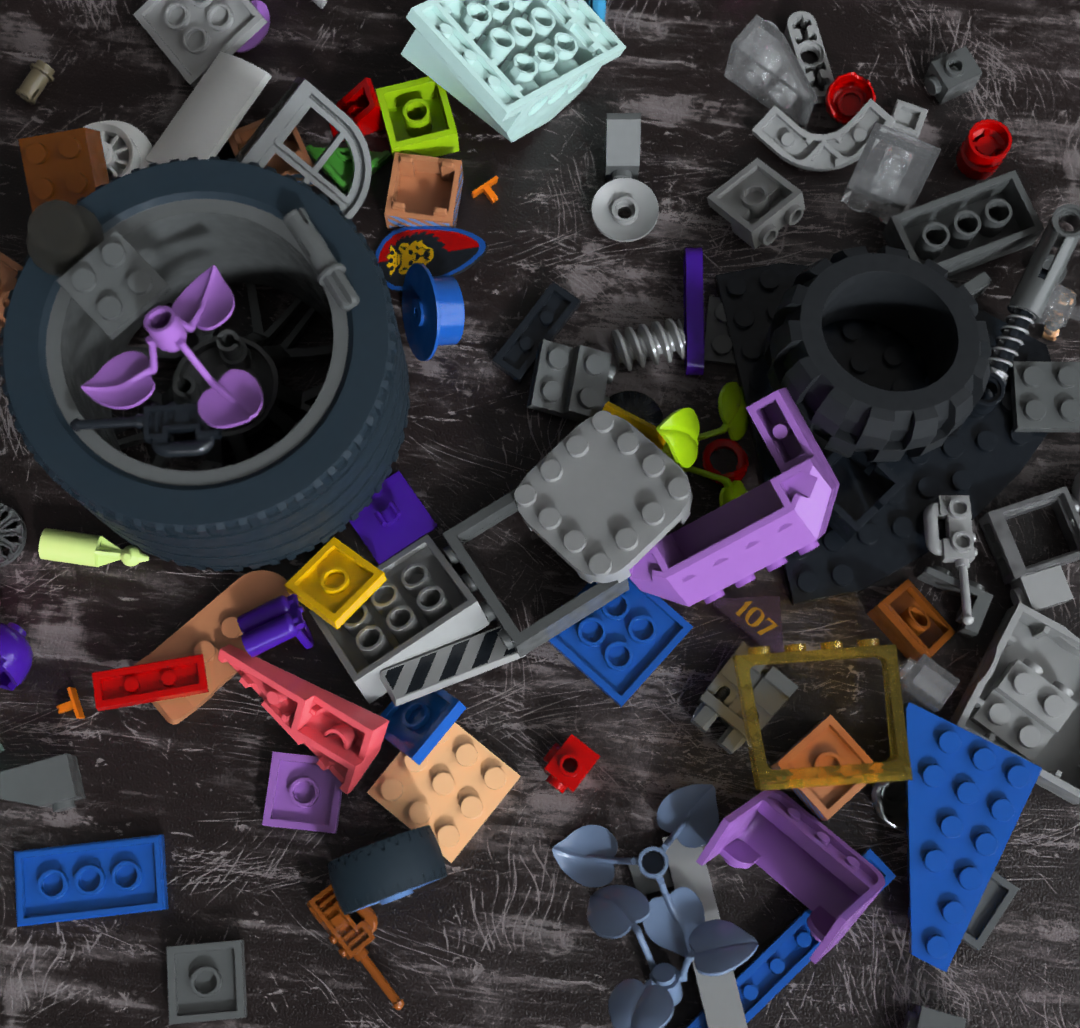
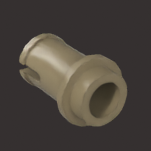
M41 60L30 64L31 71L15 91L20 98L32 105L36 103L37 98L47 83L54 81L53 74L55 70Z

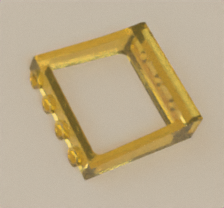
M879 638L857 640V647L843 648L842 641L820 643L821 650L808 651L806 644L784 645L785 652L770 653V646L748 648V655L733 656L756 790L764 791L913 780L896 644L879 646ZM861 658H878L881 661L890 745V757L888 760L780 769L769 768L750 678L751 667Z

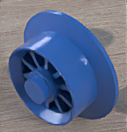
M414 263L408 269L403 284L402 314L408 344L414 356L420 361L430 360L434 356L437 346L455 345L460 341L464 330L465 309L460 286L453 276H432L424 264Z

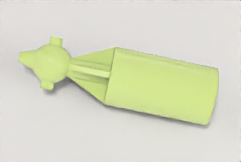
M45 528L39 541V557L43 560L99 567L121 560L126 566L133 567L141 562L149 561V556L142 553L138 547L130 545L121 549L100 535Z

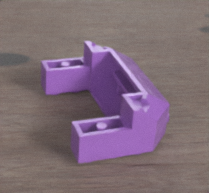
M787 387L778 389L746 407L778 465L781 474L677 531L665 535L629 570L631 574L629 578L641 591L688 607L701 600L709 604L725 595L724 588L735 584L736 588H740L756 579L754 573L764 567L770 572L787 563L788 561L785 558L787 555L798 551L801 556L819 546L817 540L826 533L840 483L793 401Z

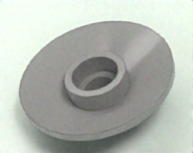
M617 178L605 183L596 192L592 201L591 214L595 226L603 235L619 242H632L645 237L654 228L658 219L659 205L653 191L643 182L632 178ZM621 211H627L630 217L621 218L618 214Z

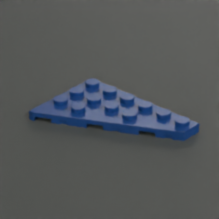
M906 702L904 706V751L906 752L905 795L907 796L909 953L947 972L1042 767L911 702Z

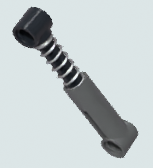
M1064 204L1058 207L1051 216L1007 306V310L1011 313L1005 319L1007 324L1000 328L1002 334L995 338L996 346L991 348L992 354L988 358L991 373L986 388L992 392L993 398L990 400L980 399L972 412L988 414L997 407L1004 397L1008 368L1013 367L1012 360L1014 356H1019L1017 350L1019 346L1024 345L1022 340L1025 335L1029 334V326L1040 321L1080 240V207L1078 205ZM1059 222L1070 223L1074 231H1064L1059 226ZM1052 247L1059 248L1049 269H1044L1043 266Z

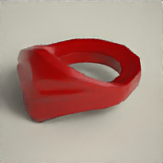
M716 439L706 446L702 454L704 470L727 477L731 482L734 480L741 481L746 475L749 465L748 455L737 442L731 439ZM722 448L734 452L738 462L736 471L721 474L713 468L710 461L711 454L717 449ZM712 480L715 483L724 487V485L721 482Z

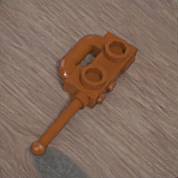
M330 884L308 901L306 905L309 911L330 935L328 937L333 945L336 943L339 947V954L348 960L354 957L357 963L360 961L394 1005L393 1008L401 1010L404 1007L403 998L400 999L369 958V952L365 948L376 938L373 933L377 929L378 920L374 910L370 906L356 911L362 919L356 925L349 914H343Z

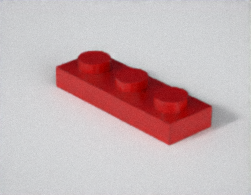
M203 654L92 673L97 711L209 692Z

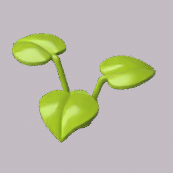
M737 382L726 383L720 391L718 409L723 422L721 427L699 434L700 426L697 415L689 407L674 411L656 427V430L666 441L662 451L676 462L684 472H691L721 482L724 485L719 495L720 507L745 494L747 490L740 480L731 482L727 477L692 465L698 458V441L724 434L727 431L732 441H738L746 433L749 423L742 390Z

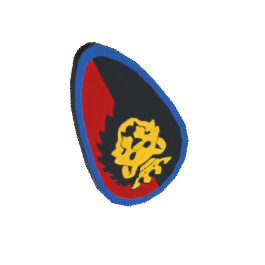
M410 226L394 230L386 236L377 248L375 256L377 257L378 265L381 266L388 288L394 292H403L405 276L412 264H424L432 276L450 275L454 277L475 265L486 254L488 246L482 238L462 229L443 226Z

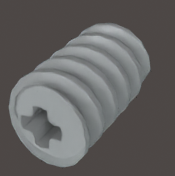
M672 318L666 319L664 329L659 321H653L650 331L645 324H639L637 335L632 327H626L624 338L618 329L611 332L617 366L619 367L620 363H624L628 371H632L633 360H637L641 368H645L647 357L651 358L655 366L659 365L661 354H664L668 363L672 362L673 352L677 351L682 360L686 358V339L680 319H678L677 325Z

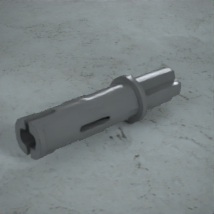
M299 208V210L294 209L284 217L283 222L291 231L304 255L317 272L318 283L328 288L343 311L351 310L360 303V298L345 276L346 267L344 264L337 262L321 234L310 220L306 210Z

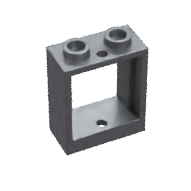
M1067 486L990 511L978 520L1004 585L1057 565L1063 566L1080 560V508L1078 501L1073 494L1069 493ZM1051 505L1070 552L1025 567L1006 520Z

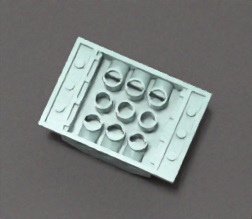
M427 0L412 7L406 16L416 29L401 55L512 143L552 120L587 87L601 66L619 57L626 49V46L584 0Z

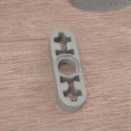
M797 11L788 18L785 27V37L804 97L811 103L821 104L824 103L828 86L834 81L833 74L815 18L806 11ZM796 24H800L801 28H806L804 34L805 41L801 42L802 34L800 29H795ZM805 51H812L817 55L818 61L813 64L805 63L801 59L800 54ZM815 73H817L816 78L819 86H824L823 91H819L817 87H812Z

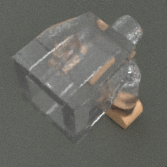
M1058 283L1040 321L1037 322L1044 325L1042 338L1056 341L1060 328L1066 327L1069 318L1080 321V306L1075 305L1076 293Z

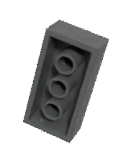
M1013 170L891 216L882 234L889 247L909 250L908 258L922 264L925 263L927 258L949 271L948 278L1033 245L1044 231V227L1016 171Z

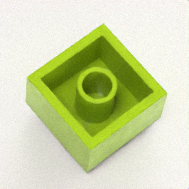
M427 76L376 89L393 160L395 152L438 157L460 151L458 133L446 90Z

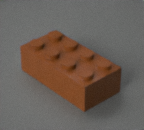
M84 127L18 139L37 238L39 239L40 236H45L48 232L47 228L52 223H56L68 207L71 209L78 203V199L82 196L87 197L96 191L95 188L101 184L104 186L110 183L100 131Z

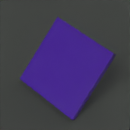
M400 471L385 479L380 492L374 493L371 497V504L368 507L365 506L358 513L359 517L354 522L352 520L349 521L379 565L438 528Z

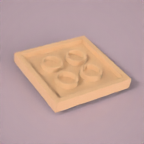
M454 723L420 765L400 751L367 793L411 830L430 825L443 857L452 863L521 776L457 723Z

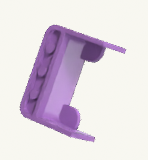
M774 788L765 789L726 816L696 861L703 866L720 854L725 862L734 868L747 869L756 863L812 912L807 918L808 928L811 935L821 942L809 958L814 964L842 939L885 885L882 873L787 794Z

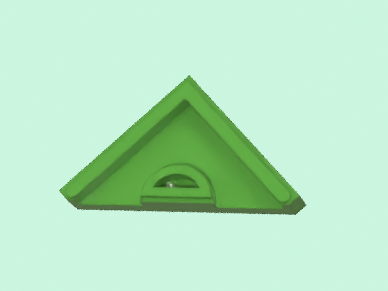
M312 145L305 147L308 155L314 162L317 161L326 149L313 147ZM337 147L321 170L344 195H346L351 183L353 163L349 148ZM389 150L383 152L370 151L371 175L392 160V154Z

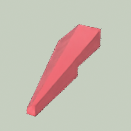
M229 644L221 648L218 660L221 663L228 662L241 676L239 682L245 688L252 687L264 700L261 704L263 708L298 745L304 743L319 759L316 764L323 771L329 769L342 783L339 787L345 794L352 792L379 753L389 720L256 656L251 657L247 652Z

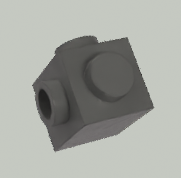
M964 46L950 54L947 52L940 53L930 61V66L924 77L925 86L929 94L935 96L941 105L974 89L983 72L968 48Z

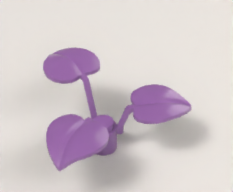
M214 265L198 276L179 295L172 308L158 306L146 314L144 327L150 334V336L145 338L149 346V359L145 354L137 351L121 353L109 360L93 378L81 385L83 391L91 399L105 407L129 409L140 405L155 390V382L150 375L155 374L158 370L156 348L158 346L159 349L171 353L181 350L205 381L212 387L206 390L198 400V413L209 426L231 428L247 423L259 414L263 405L261 387L250 373L244 370L232 369L224 373L217 382L186 344V331L191 333L196 327L204 331L213 330L226 322L234 311L235 299L233 293Z

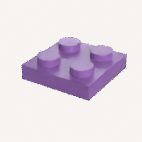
M273 752L262 825L337 834L342 791L339 787L342 783L329 769L323 771L316 764L319 760L316 756Z

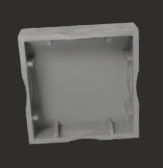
M1019 602L1007 609L949 722L1026 759L1012 752L995 739V734L984 731L972 722L970 717L977 708L984 705L985 701L983 699L1010 662L1017 659L1022 662L1024 659L1035 662L1043 669L1041 675L1051 684L1058 681L1069 687L1074 693L1071 698L1078 703L1060 731L1052 735L1033 762L1042 767L1036 784L1073 805L1080 804V638L1076 637L1061 624Z

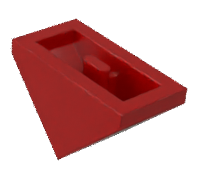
M365 77L335 104L355 122L363 136L385 130L381 108L371 78ZM329 124L333 137H335L338 131Z

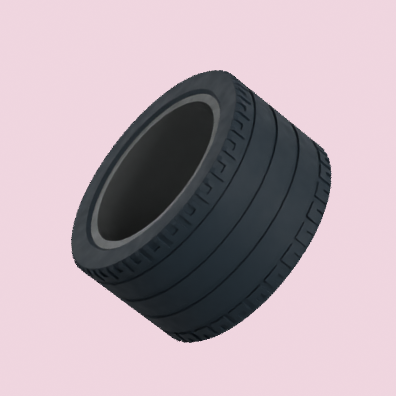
M189 157L188 160L182 161L178 158L170 160V163L159 165L158 163L149 164L148 168L131 170L130 174L123 177L117 176L111 179L112 182L104 186L101 184L95 188L96 191L87 197L82 196L78 199V203L71 209L68 207L62 213L63 216L47 228L48 232L45 236H40L32 254H28L25 258L23 270H19L16 275L17 283L15 288L10 290L8 296L10 300L9 306L4 309L5 327L1 328L0 337L3 340V345L0 346V356L3 358L0 376L5 380L2 388L4 395L8 397L9 405L7 407L9 413L16 419L14 425L21 434L25 446L35 455L33 458L56 483L61 485L67 493L116 534L133 546H138L142 551L167 562L172 559L177 565L195 567L199 570H205L206 567L221 572L231 569L243 571V567H250L254 570L268 564L272 566L280 564V560L285 558L290 561L297 558L296 555L305 551L311 552L315 549L314 546L320 542L325 544L330 541L329 537L338 531L341 533L345 530V524L350 520L354 522L359 517L358 513L365 506L368 507L371 504V497L374 493H379L382 489V483L392 472V462H396L398 459V451L405 438L403 428L407 427L408 409L410 408L408 368L390 292L381 266L378 265L377 257L368 246L362 233L357 232L356 225L351 219H347L343 215L342 210L336 204L330 205L329 199L325 195L312 191L311 186L305 182L298 183L294 176L289 174L283 176L277 173L275 168L267 166L264 169L255 162L245 164L238 162V159L229 158L226 161L220 160L219 157H210L209 159ZM304 208L337 262L344 264L346 267L345 276L360 298V303L351 310L343 311L328 288L318 283L317 272L304 255L291 231L283 222L284 217L290 211ZM117 230L166 281L171 290L115 339L111 340L59 285L57 280ZM212 265L217 267L229 288L231 283H246L253 332L241 337L233 330H223L219 333L220 326L213 330L205 331V333L196 327L193 332L199 338V343L194 347H188L217 382L224 373L232 369L244 370L250 373L261 387L263 405L259 414L253 417L251 421L231 428H222V439H215L214 446L207 452L206 460L195 471L165 469L171 457H163L158 454L152 465L125 455L121 451L122 449L146 442L144 440V432L117 440L116 434L134 427L84 429L79 432L71 429L70 423L76 418L79 420L112 418L111 408L100 405L91 399L83 391L81 385L93 378L103 365L121 353L137 351L145 354L149 359V348L127 345L144 324V318L151 309L165 306L169 302L173 305L175 299ZM256 284L276 288L297 298L265 332ZM308 304L310 306L309 310L282 344L268 346L302 307ZM318 313L332 327L333 345L293 348ZM157 349V362L178 364L174 373L172 386L163 394L154 391L147 400L159 403L160 405H167L168 402H176L177 404L198 403L200 396L212 387L205 381L181 350L171 353ZM331 358L324 383L304 392L291 390L281 384L278 370L285 365ZM278 406H284L306 415L297 423ZM268 423L286 435L282 440L254 457L250 454L246 437L257 433ZM173 434L171 441H180L186 434ZM225 441H229L237 464L225 467Z

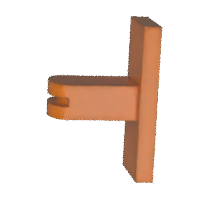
M497 175L472 191L473 199L484 192L492 204L498 201L497 195L491 188V186L498 182Z
M68 687L67 691L70 701L56 706L58 714L74 710L76 719H84L85 715L77 690L74 687Z

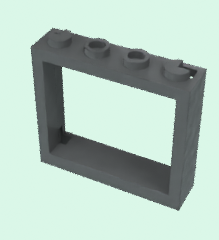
M516 489L442 533L447 544L442 549L452 566L454 567L459 563L465 572L460 577L473 594L477 591L483 602L479 603L487 620L489 622L496 620L502 630L497 632L502 643L508 650L514 647L521 658L622 595L630 588L628 578L621 583L618 580L604 584L598 583L520 632L463 547L465 543L518 511L517 502L514 498Z

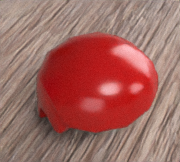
M848 72L837 76L828 86L824 99L826 111L835 122L846 125L870 99L876 101V95L869 80L857 75L855 72Z

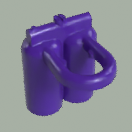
M296 594L288 597L278 596L237 617L238 625L243 633L241 635L242 643L251 657H255L295 636L306 649L313 647L312 634L302 615L305 609L299 604Z

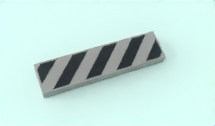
M499 626L380 671V680L396 707L520 659V656L514 647L508 650L497 634V632L502 630Z

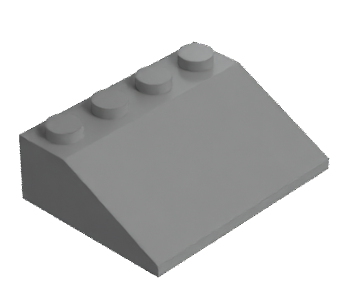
M428 534L377 567L384 572L387 580L338 630L312 610L309 611L369 704L387 693L380 680V671L470 638L490 624L476 598Z

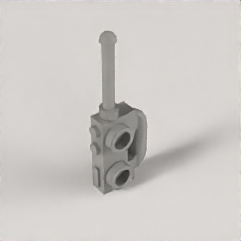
M939 495L936 502L929 504L924 510L925 543L931 553L941 556V563H955V568L959 570L963 612L961 620L965 625H971L974 617H972L968 568H970V563L977 556V548L974 547L976 534L972 530L971 503L969 495ZM938 520H945L946 538L942 540L939 539Z

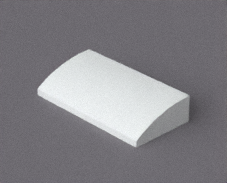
M220 51L145 160L150 164L158 163L159 165L170 163V160L178 158L182 161L188 160L189 157H198V159L216 157L272 76L263 69L241 58Z

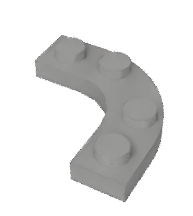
M870 99L845 126L836 132L822 135L810 133L799 127L774 105L752 129V134L779 158L790 165L810 171H830L851 165L865 156L895 125L896 120L875 101Z

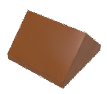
M909 579L867 613L914 668L931 658L956 633Z

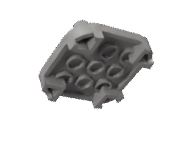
M599 411L593 417L579 424L526 474L514 492L518 511L530 531L533 530L578 573L580 578L590 584L592 582L604 584L617 580L621 583L630 577L629 570L679 522L684 525L691 515L690 508L693 499L688 476L682 468L630 422L617 415H612L608 411Z

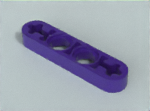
M685 247L683 253L684 334L686 339L684 370L685 375H703L702 247Z

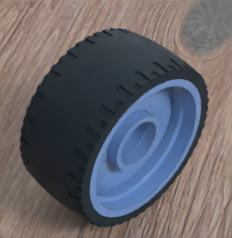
M430 825L378 841L327 863L331 885L344 915L378 903L384 905L412 894L415 889L447 876L444 858Z

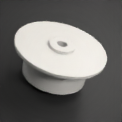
M116 120L95 122L84 126L85 128L100 131L109 182H112L111 179L117 176L123 177L130 174L131 170L137 168L141 170L149 167L150 163L145 158L153 147L148 138L138 128Z

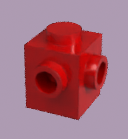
M571 734L562 746L556 742L543 760L548 763L544 768V772L549 775L545 781L562 794L566 789L573 794L599 760L600 756Z

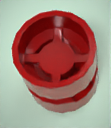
M993 119L981 120L975 123L960 146L956 156L957 166L960 171L968 178L975 180L986 179L992 176L1011 148L1012 137L1008 128L1000 121Z

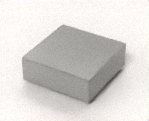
M897 99L891 113L896 123L887 133L916 143L928 109Z

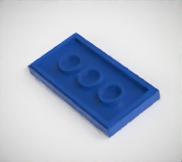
M163 834L14 851L17 927L169 909Z

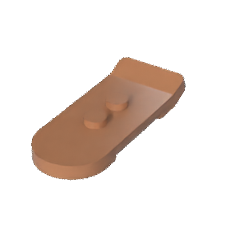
M267 570L252 571L241 576L154 651L133 665L203 654L209 692L151 702L168 723L172 725L180 723L207 702L220 687L237 674V671L228 662L221 663L218 660L219 651L230 644L247 652L241 640L243 633L238 625L237 617L278 596H290L291 594L287 592L284 586L288 582L284 577Z

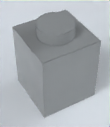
M1061 565L1020 577L1010 583L1012 588L1010 590V597L1013 605L1021 602L1037 612L1064 604L1073 599Z

